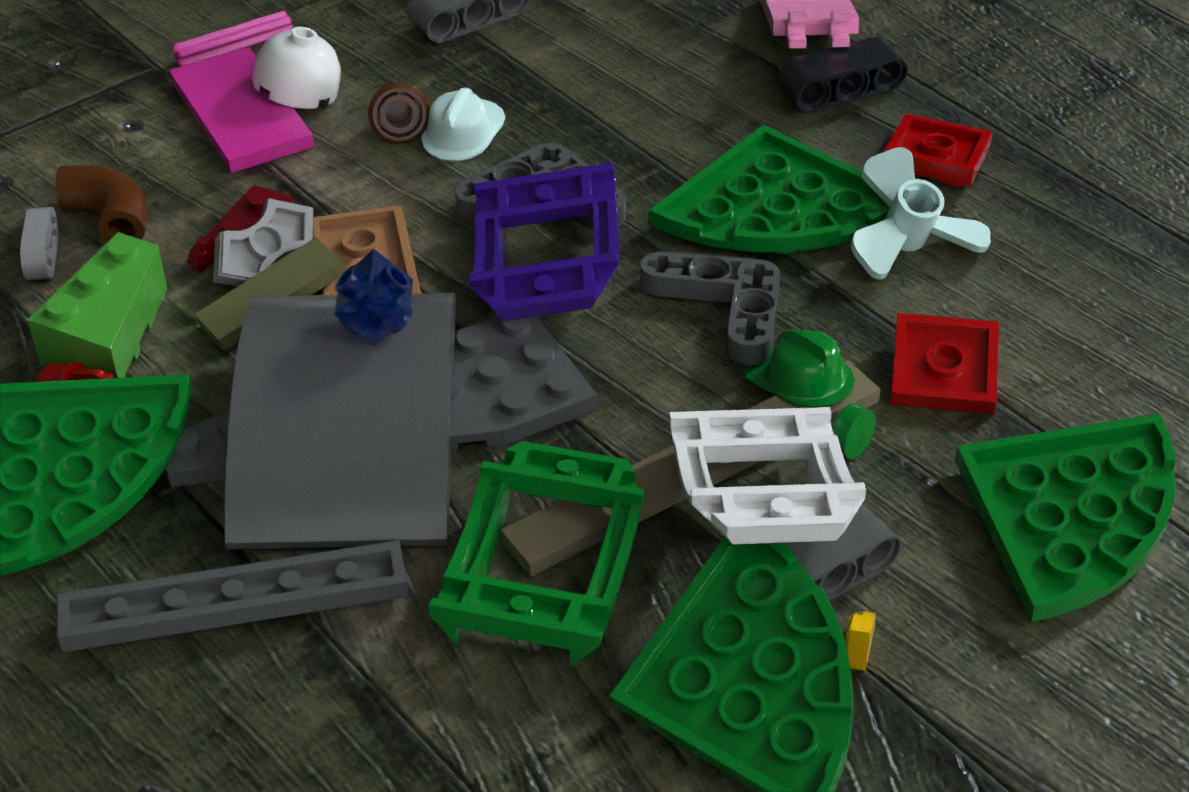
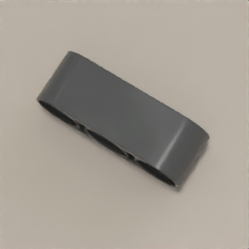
M410 0L407 6V15L433 42L441 43L515 17L525 10L529 0Z
M863 503L844 533L836 541L784 542L796 554L797 561L806 569L817 586L820 585L829 601L887 569L895 561L902 547L901 539Z

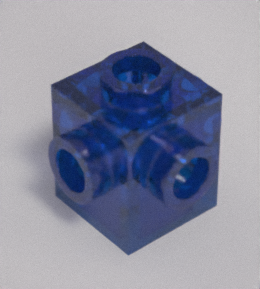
M373 248L360 262L350 266L337 281L335 286L337 299L334 315L339 318L341 324L349 332L356 335L360 334L376 345L389 332L392 334L399 332L409 321L412 315L413 279Z

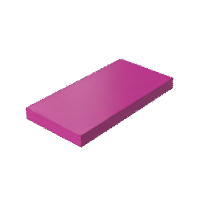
M250 47L169 70L171 83L231 173L314 147L313 134L293 107L270 100V91L261 85L259 92L254 88L252 74L256 55Z

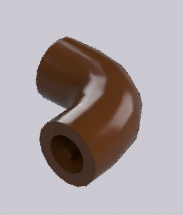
M71 165L58 167L56 173V194L59 206L63 212H100L97 230L101 238L106 242L118 232L141 240L143 239L148 222L146 196L130 176L107 166Z

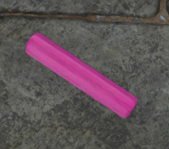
M280 11L177 43L172 47L173 56L179 67L229 52L265 43L269 37L278 33L292 30V21L286 11Z

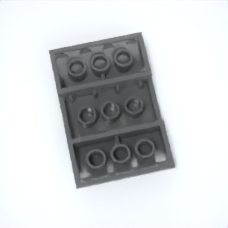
M455 293L253 297L242 324L230 400L225 478L226 550L358 547L400 540V546L448 545L451 467L450 415L451 383L454 371Z

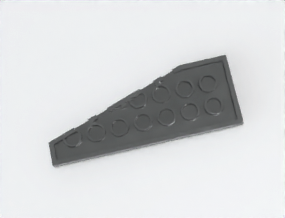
M496 316L455 331L454 371L451 383L450 452L458 451V443L486 440L487 447L506 445L598 410V396L537 316L507 321ZM229 411L184 427L175 452L163 471L171 487L225 480Z

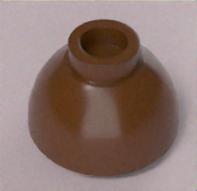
M393 82L384 85L375 92L369 103L368 119L371 128L382 140L393 144H404L414 141L425 131L430 108L426 97L419 89L408 83Z

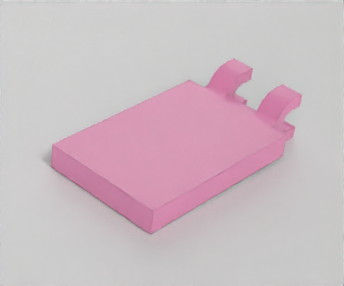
M760 0L773 36H786L789 48H807L805 35L827 34L830 36L832 47H850V37L848 34L859 33V16L850 0Z

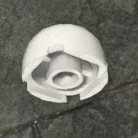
M295 27L292 30L283 31L269 37L262 45L254 63L252 82L258 92L260 85L269 90V99L276 103L293 108L313 109L318 108L320 100L329 98L328 105L335 101L340 85L341 67L335 50L323 38L319 37L314 30L306 27Z

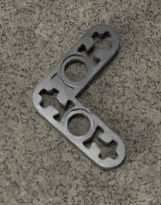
M544 143L535 146L458 183L455 188L456 211L460 217L475 221V213H477L476 195L474 192L475 183L580 168L589 165L560 144ZM616 187L620 227L626 220V196ZM593 215L579 217L594 228Z
M654 252L642 258L640 262V287L644 292L659 297L732 303L727 329L726 348L727 355L731 360L743 365H757L764 363L770 358L780 288V269L775 264L760 259L676 252ZM710 276H711V277H716V278H719V279H711V280H708V279H703V278H701V277H710ZM754 283L762 284V289L752 287ZM747 309H756V310H761V311H764V312H762V313H749V312H745L744 310H747ZM746 333L756 334L754 341L746 340Z

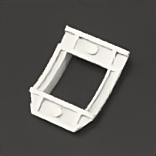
M830 407L670 412L669 422L675 458L685 496L690 504L732 544L836 541L844 533L863 503L866 488L864 482L855 483L849 473L838 436L833 434ZM804 460L810 484L713 487L707 463Z

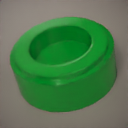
M855 403L845 406L832 423L833 434L838 436L842 454L848 459H856L865 451L872 439L876 424L874 412Z

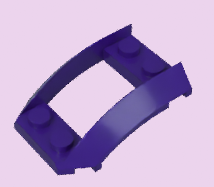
M613 163L475 183L474 192L477 213H475V259L473 273H469V282L471 288L496 316L507 321L592 308L619 263V221ZM593 215L594 255L506 268V228Z

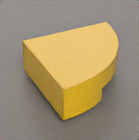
M855 611L854 614L852 613V616L850 615L845 640L850 668L866 671L876 613Z

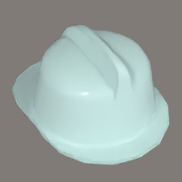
M464 87L459 91L447 92L439 96L431 105L427 128L421 137L424 149L431 156L443 161L459 162L472 159L481 154L490 145L494 136L503 126L505 114L503 109L497 104L480 99L469 88Z

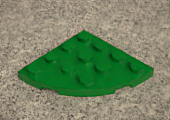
M763 124L650 208L649 225L668 233L674 238L685 239L712 247L748 252H776L787 255L795 251L814 250L849 242L857 230L885 220L890 207L863 180L862 171Z
M189 374L0 384V576L49 562L80 547L121 519L145 496L161 476L183 434L190 409L192 391Z
M1160 414L958 445L956 448L955 463L1031 622L1057 617L1083 608L1116 590L1145 565L1158 547L1166 531L1176 496L1174 473L1176 457L1169 432Z
M724 537L609 695L614 707L756 792H835L844 769L851 741L854 712L853 683L846 643L837 616L824 590L820 585L817 586L810 574L797 561L796 554L785 543L732 544Z

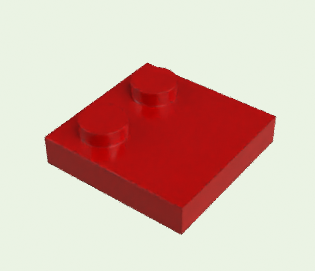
M906 113L884 152L897 147L906 148L913 156L915 176L921 175L939 179L941 183L948 186H971L990 148L993 132Z
M897 313L890 405L994 415L997 403L999 322Z

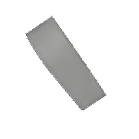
M53 207L28 208L26 210L20 243V259L23 275L27 281L53 278L59 242L58 221Z

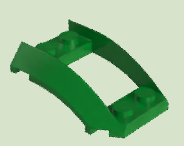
M521 441L505 449V459L497 463L482 462L480 478L472 506L455 552L443 575V586L437 598H431L428 604V614L456 646L464 630L536 643L543 646H552L570 650L569 668L599 647L621 589L644 501L645 489H640L636 485L635 471L628 459ZM512 491L527 493L534 497H550L578 502L589 507L601 506L612 508L602 549L586 595L488 577L500 540V529L504 526Z

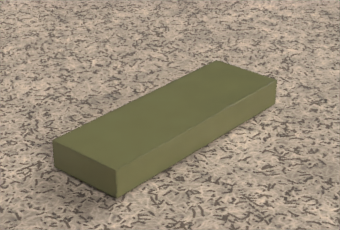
M315 237L194 315L199 326L225 351L239 342L245 314L254 296L313 295L346 272L342 261Z

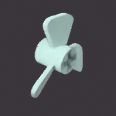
M903 147L893 148L877 154L866 161L861 173L863 180L890 207L885 220L857 230L851 240L852 253L871 277L878 280L884 279L900 250L915 251L920 249L926 243L930 233L974 252H985L991 243L990 229L985 224L976 220L940 216L944 207V197L934 184L922 179H915L913 156L908 149Z

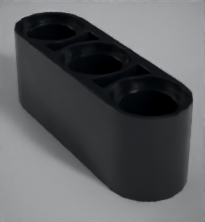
M870 37L851 42L850 47H831L789 59L778 71L777 82L801 111L810 113L895 90L906 79L908 65L883 38Z

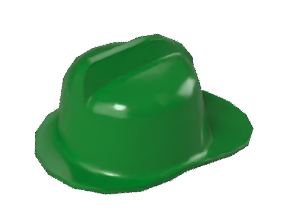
M788 329L777 336L775 347H772V353L768 360L757 365H745L743 369L746 380L754 386L773 393L796 406L808 408L828 407L843 401L852 393L855 383L852 370L842 361L836 341L829 335L816 330Z

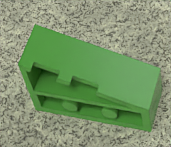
M119 232L116 233L27 319L40 365L46 366L55 362L66 365L81 363L88 369H101L104 372L112 373L114 378H125L131 361H137L141 352L139 343L144 331L151 329L168 290L158 245Z

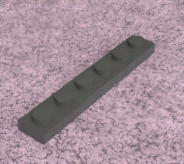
M400 540L57 594V638L62 652L409 597Z

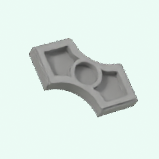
M268 198L263 205L261 217L255 225L241 231L220 232L215 238L213 282L238 287L276 261L313 239V207Z

